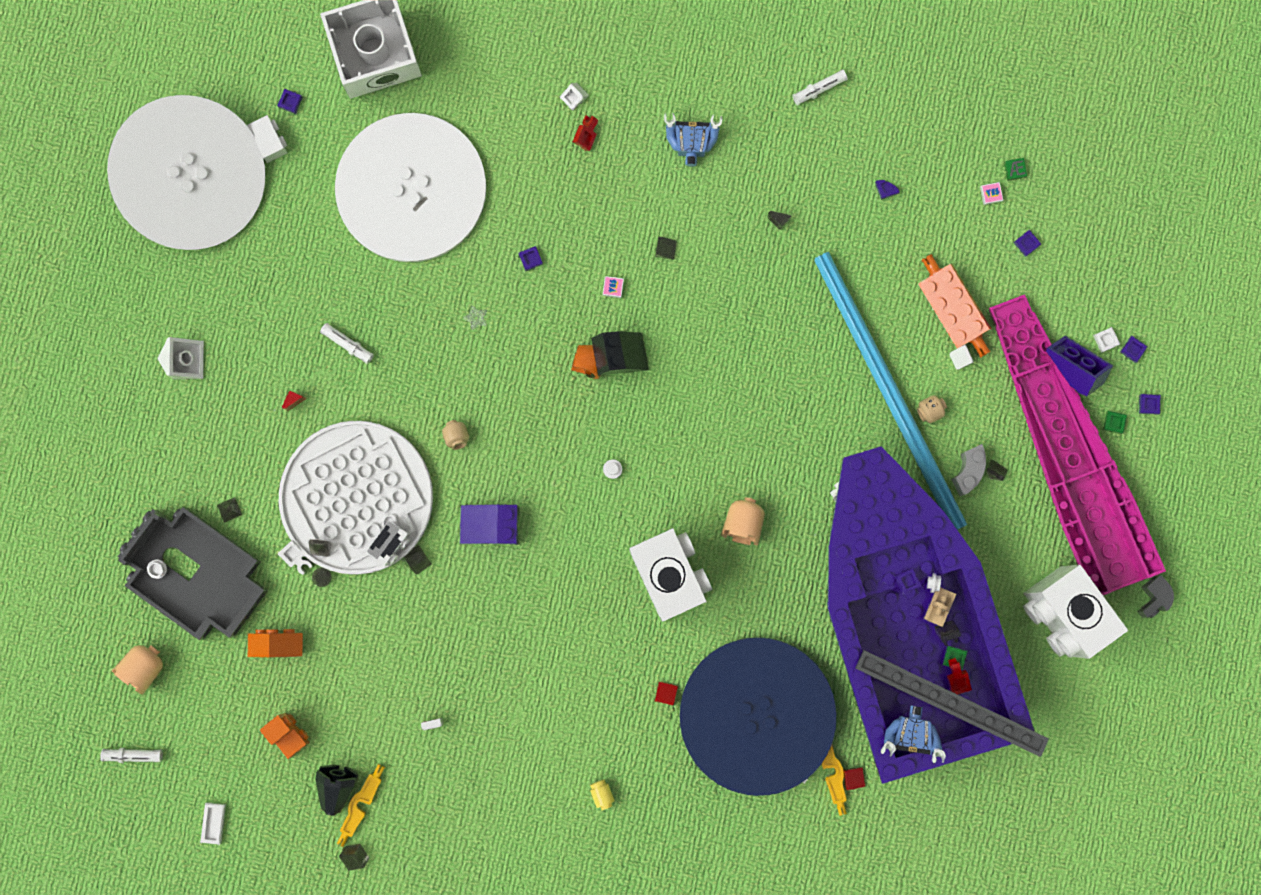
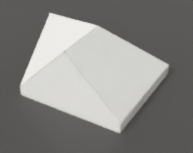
M168 337L158 357V361L167 376L172 379H203L204 341Z

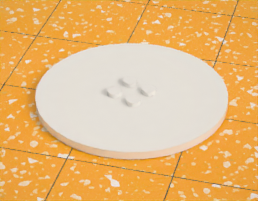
M168 96L142 106L122 124L113 139L108 156V183L118 210L126 221L140 234L166 247L198 250L227 241L240 232L252 219L263 196L265 186L264 160L254 141L253 133L231 110L217 102L198 96Z
M403 113L385 117L374 122L352 140L338 165L335 180V197L344 224L354 238L365 248L390 260L421 262L448 253L469 236L480 219L484 208L486 177L478 152L459 129L434 116L419 113Z
M347 421L333 424L307 438L289 459L282 474L279 488V510L282 523L289 538L300 548L304 556L315 564L330 571L344 574H367L392 566L390 563L388 566L383 565L366 552L389 520L410 534L408 537L410 539L409 543L404 549H399L397 552L398 558L393 564L404 558L423 536L429 523L433 506L432 481L420 453L406 438L396 431L383 425L366 421Z

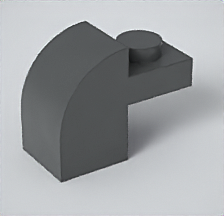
M1162 575L1153 576L1141 587L1151 598L1149 602L1137 611L1142 618L1154 617L1159 612L1158 608L1161 611H1168L1174 601L1171 585Z

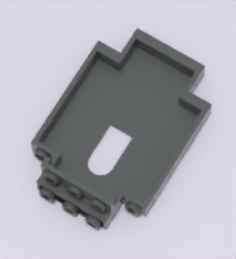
M186 507L179 508L174 513L173 521L158 510L152 509L148 511L142 519L143 523L132 531L131 539L128 543L125 542L121 546L120 554L117 556L119 557L118 561L123 565H130L136 570L128 575L126 579L128 582L125 584V587L198 640H204L213 627L227 637L234 638L268 592L266 588L250 577L261 561ZM169 548H177L200 565L190 581L167 564V572L162 578H152L147 572V566L155 559L164 562L163 555Z

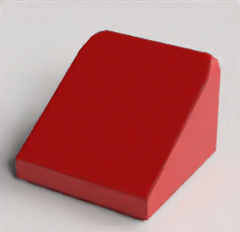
M289 391L282 408L289 411L306 400V398Z
M659 682L655 701L674 706L678 686Z
M863 767L843 769L846 790L865 787Z

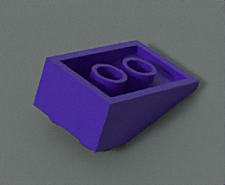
M1067 336L1062 337L1046 349V352L1069 385L1076 389L1079 394L1086 397L1105 383L1113 368V365Z
M461 505L460 544L518 545L519 506Z

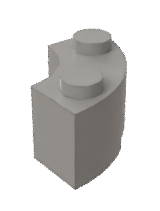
M982 444L960 454L962 459L961 470L957 476L951 479L959 496H963L973 490L983 477L986 455Z

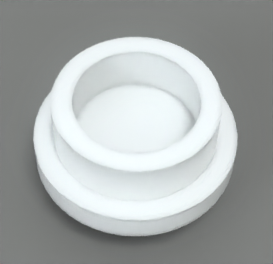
M608 460L603 466V472L610 479L618 478L622 473V465L617 460Z
M155 559L148 564L147 572L152 578L159 579L166 574L167 566L162 560Z
M933 573L932 577L928 576L927 588H930L931 593H934V591L939 592L941 576Z

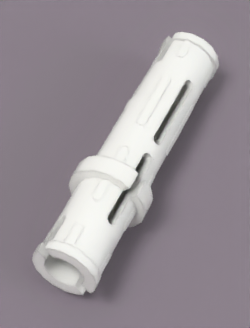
M840 70L813 85H807L806 89L792 95L796 105H800L811 98H817L818 94L847 81L848 78L845 71Z
M325 323L321 328V334L346 349L351 356H356L365 364H369L373 359V353L367 351L359 342H354L328 323Z
M125 748L102 749L101 751L102 762H161L163 758L162 750H126Z

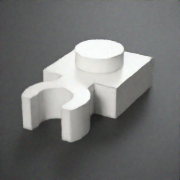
M292 540L278 553L290 567L296 564L298 572L302 575L305 574V571L302 569L303 564H307L310 568L313 566L311 561L302 558L304 556L303 552Z

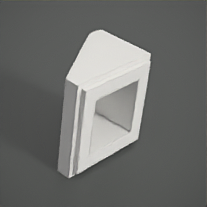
M571 83L560 98L571 110H574L589 95L578 83Z
M965 345L950 352V357L957 370L973 363V359Z

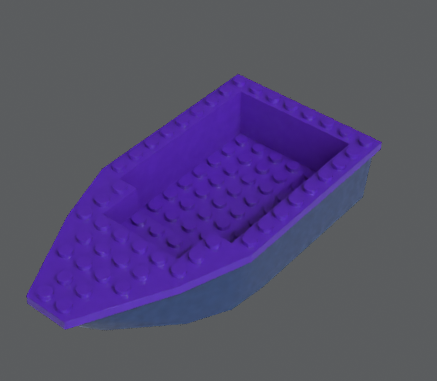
M882 446L844 457L842 459L828 545L827 609L881 783L897 780L1008 746L1012 743L855 669L863 650L949 691L947 675L952 674L950 667L942 665L946 648L951 646L965 650L967 655L963 670H966L972 690L958 695L1035 732L989 586L977 556L945 512ZM913 568L921 586L906 594H902L894 576ZM933 573L941 576V588L956 594L943 627L924 619L934 593L930 592V588H927L928 576L932 577ZM910 706L923 707L921 719L929 720L935 726L941 740L942 751L946 755L944 763H942V758L939 756L936 757V763H933V752L932 755L895 750L893 755L890 756V750L886 749L884 754H882L881 749L884 746L886 729L899 716L909 717Z

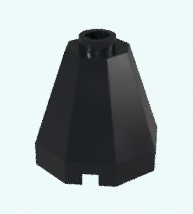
M339 765L320 766L319 770H317L315 780L320 806L327 815L334 816L337 813H341L358 780V773L353 769L344 767V770H340Z

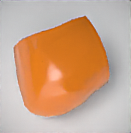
M578 345L571 370L583 373L589 378L599 379L601 375L598 376L593 345Z

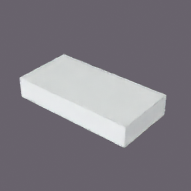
M205 803L200 843L219 845L222 843L226 804Z

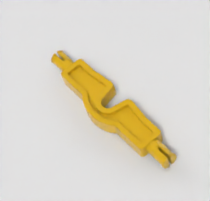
M831 745L821 765L823 769H835V773L827 776L825 781L830 791L832 802L837 805L839 816L847 814L844 805L846 796L842 784L844 771L840 761L835 757L833 745Z
M378 764L374 773L368 775L361 791L357 792L350 800L348 815L340 829L342 834L337 841L338 845L344 847L348 837L353 836L358 825L365 817L366 813L358 807V802L367 803L368 805L373 802L376 791L382 781L380 776L385 769L384 766L381 767Z

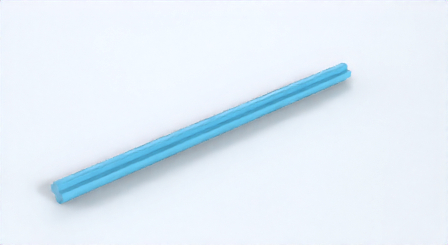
M826 252L816 257L814 261L938 506L945 512L957 530L966 526L967 523L830 253Z

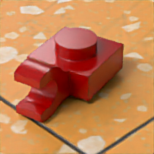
M585 116L583 125H579L573 143L585 151H590L597 135L593 131L598 123V119L594 116H591V118Z
M956 658L949 659L948 663L952 674L947 675L950 691L957 695L971 691L972 688L967 671H961L960 664Z

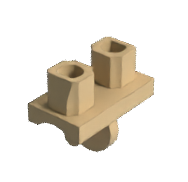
M940 587L939 592L935 591L924 619L943 627L956 594Z

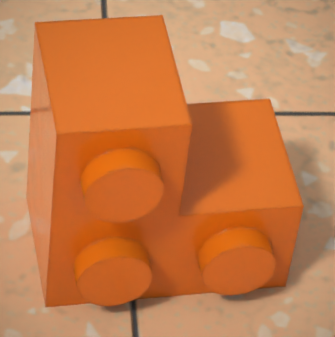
M278 629L255 630V633L248 634L247 657L302 656L303 633H295V629H283V633H278Z
M285 712L277 715L260 729V732L271 745L276 744L287 759L292 758L310 743L307 740L309 736L303 729L299 730L296 726L297 721L290 713L287 714Z

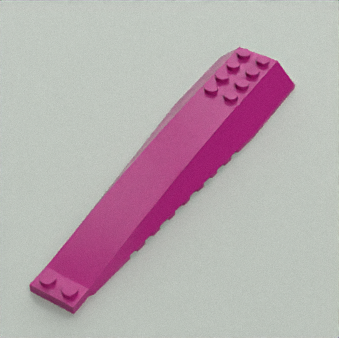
M1025 294L990 307L988 310L996 326V331L1061 527L1077 564L1082 566L1103 596L1165 572L1164 565L1137 503L1124 478L1121 477L1114 459L1112 460L1108 453L1107 446L1100 438L1096 426L1093 425L1078 392L1069 385L1046 352V349L1052 344L1035 312H1032Z

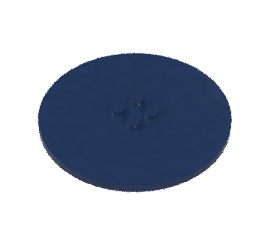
M746 638L719 647L704 658L695 668L682 695L680 727L685 746L691 758L700 770L715 783L728 790L745 795H772L799 785L808 779L822 764L834 739L836 706L826 677L806 654L778 640Z

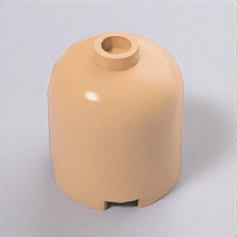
M746 497L744 500L734 501L729 508L721 536L727 538V535L733 537V542L750 545L751 542H754V545L757 546L765 517L764 510L752 498Z
M143 645L134 646L114 667L112 672L128 686L131 684L136 688V692L143 695L163 668L162 659L158 656L160 652L151 645L149 648Z

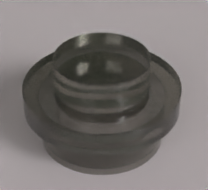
M317 568L312 574L313 583L319 587H325L331 582L332 575L328 569Z

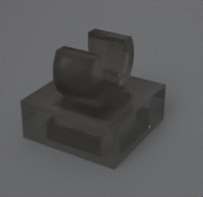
M953 620L945 622L943 627L935 626L936 634L945 646H948L947 641L952 639L955 643L958 642V637L961 636V633Z

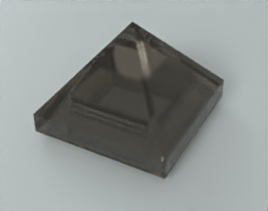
M994 460L990 461L987 468L989 478L999 481L1005 479L1008 471Z
M235 497L217 505L224 523L242 515Z

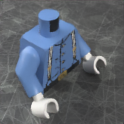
M672 113L673 118L667 120L666 114H664V120L667 124L666 137L672 149L677 151L678 156H686V166H697V157H704L705 152L711 151L717 142L720 130L718 126L722 123V116L719 122H715L713 120L714 115H712L711 123L676 121L674 113Z
M910 706L909 717L899 716L886 729L884 746L881 749L882 754H884L886 749L890 750V756L893 755L895 750L932 755L933 752V763H936L937 756L942 758V763H944L946 757L945 752L942 751L941 740L935 726L931 724V721L921 719L923 707Z

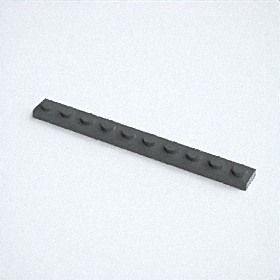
M865 650L862 651L855 669L1039 757L1042 756L1049 738Z

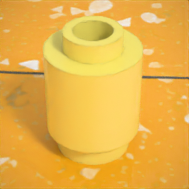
M605 779L591 784L590 792L596 808L601 807V810L612 807V802L615 800Z

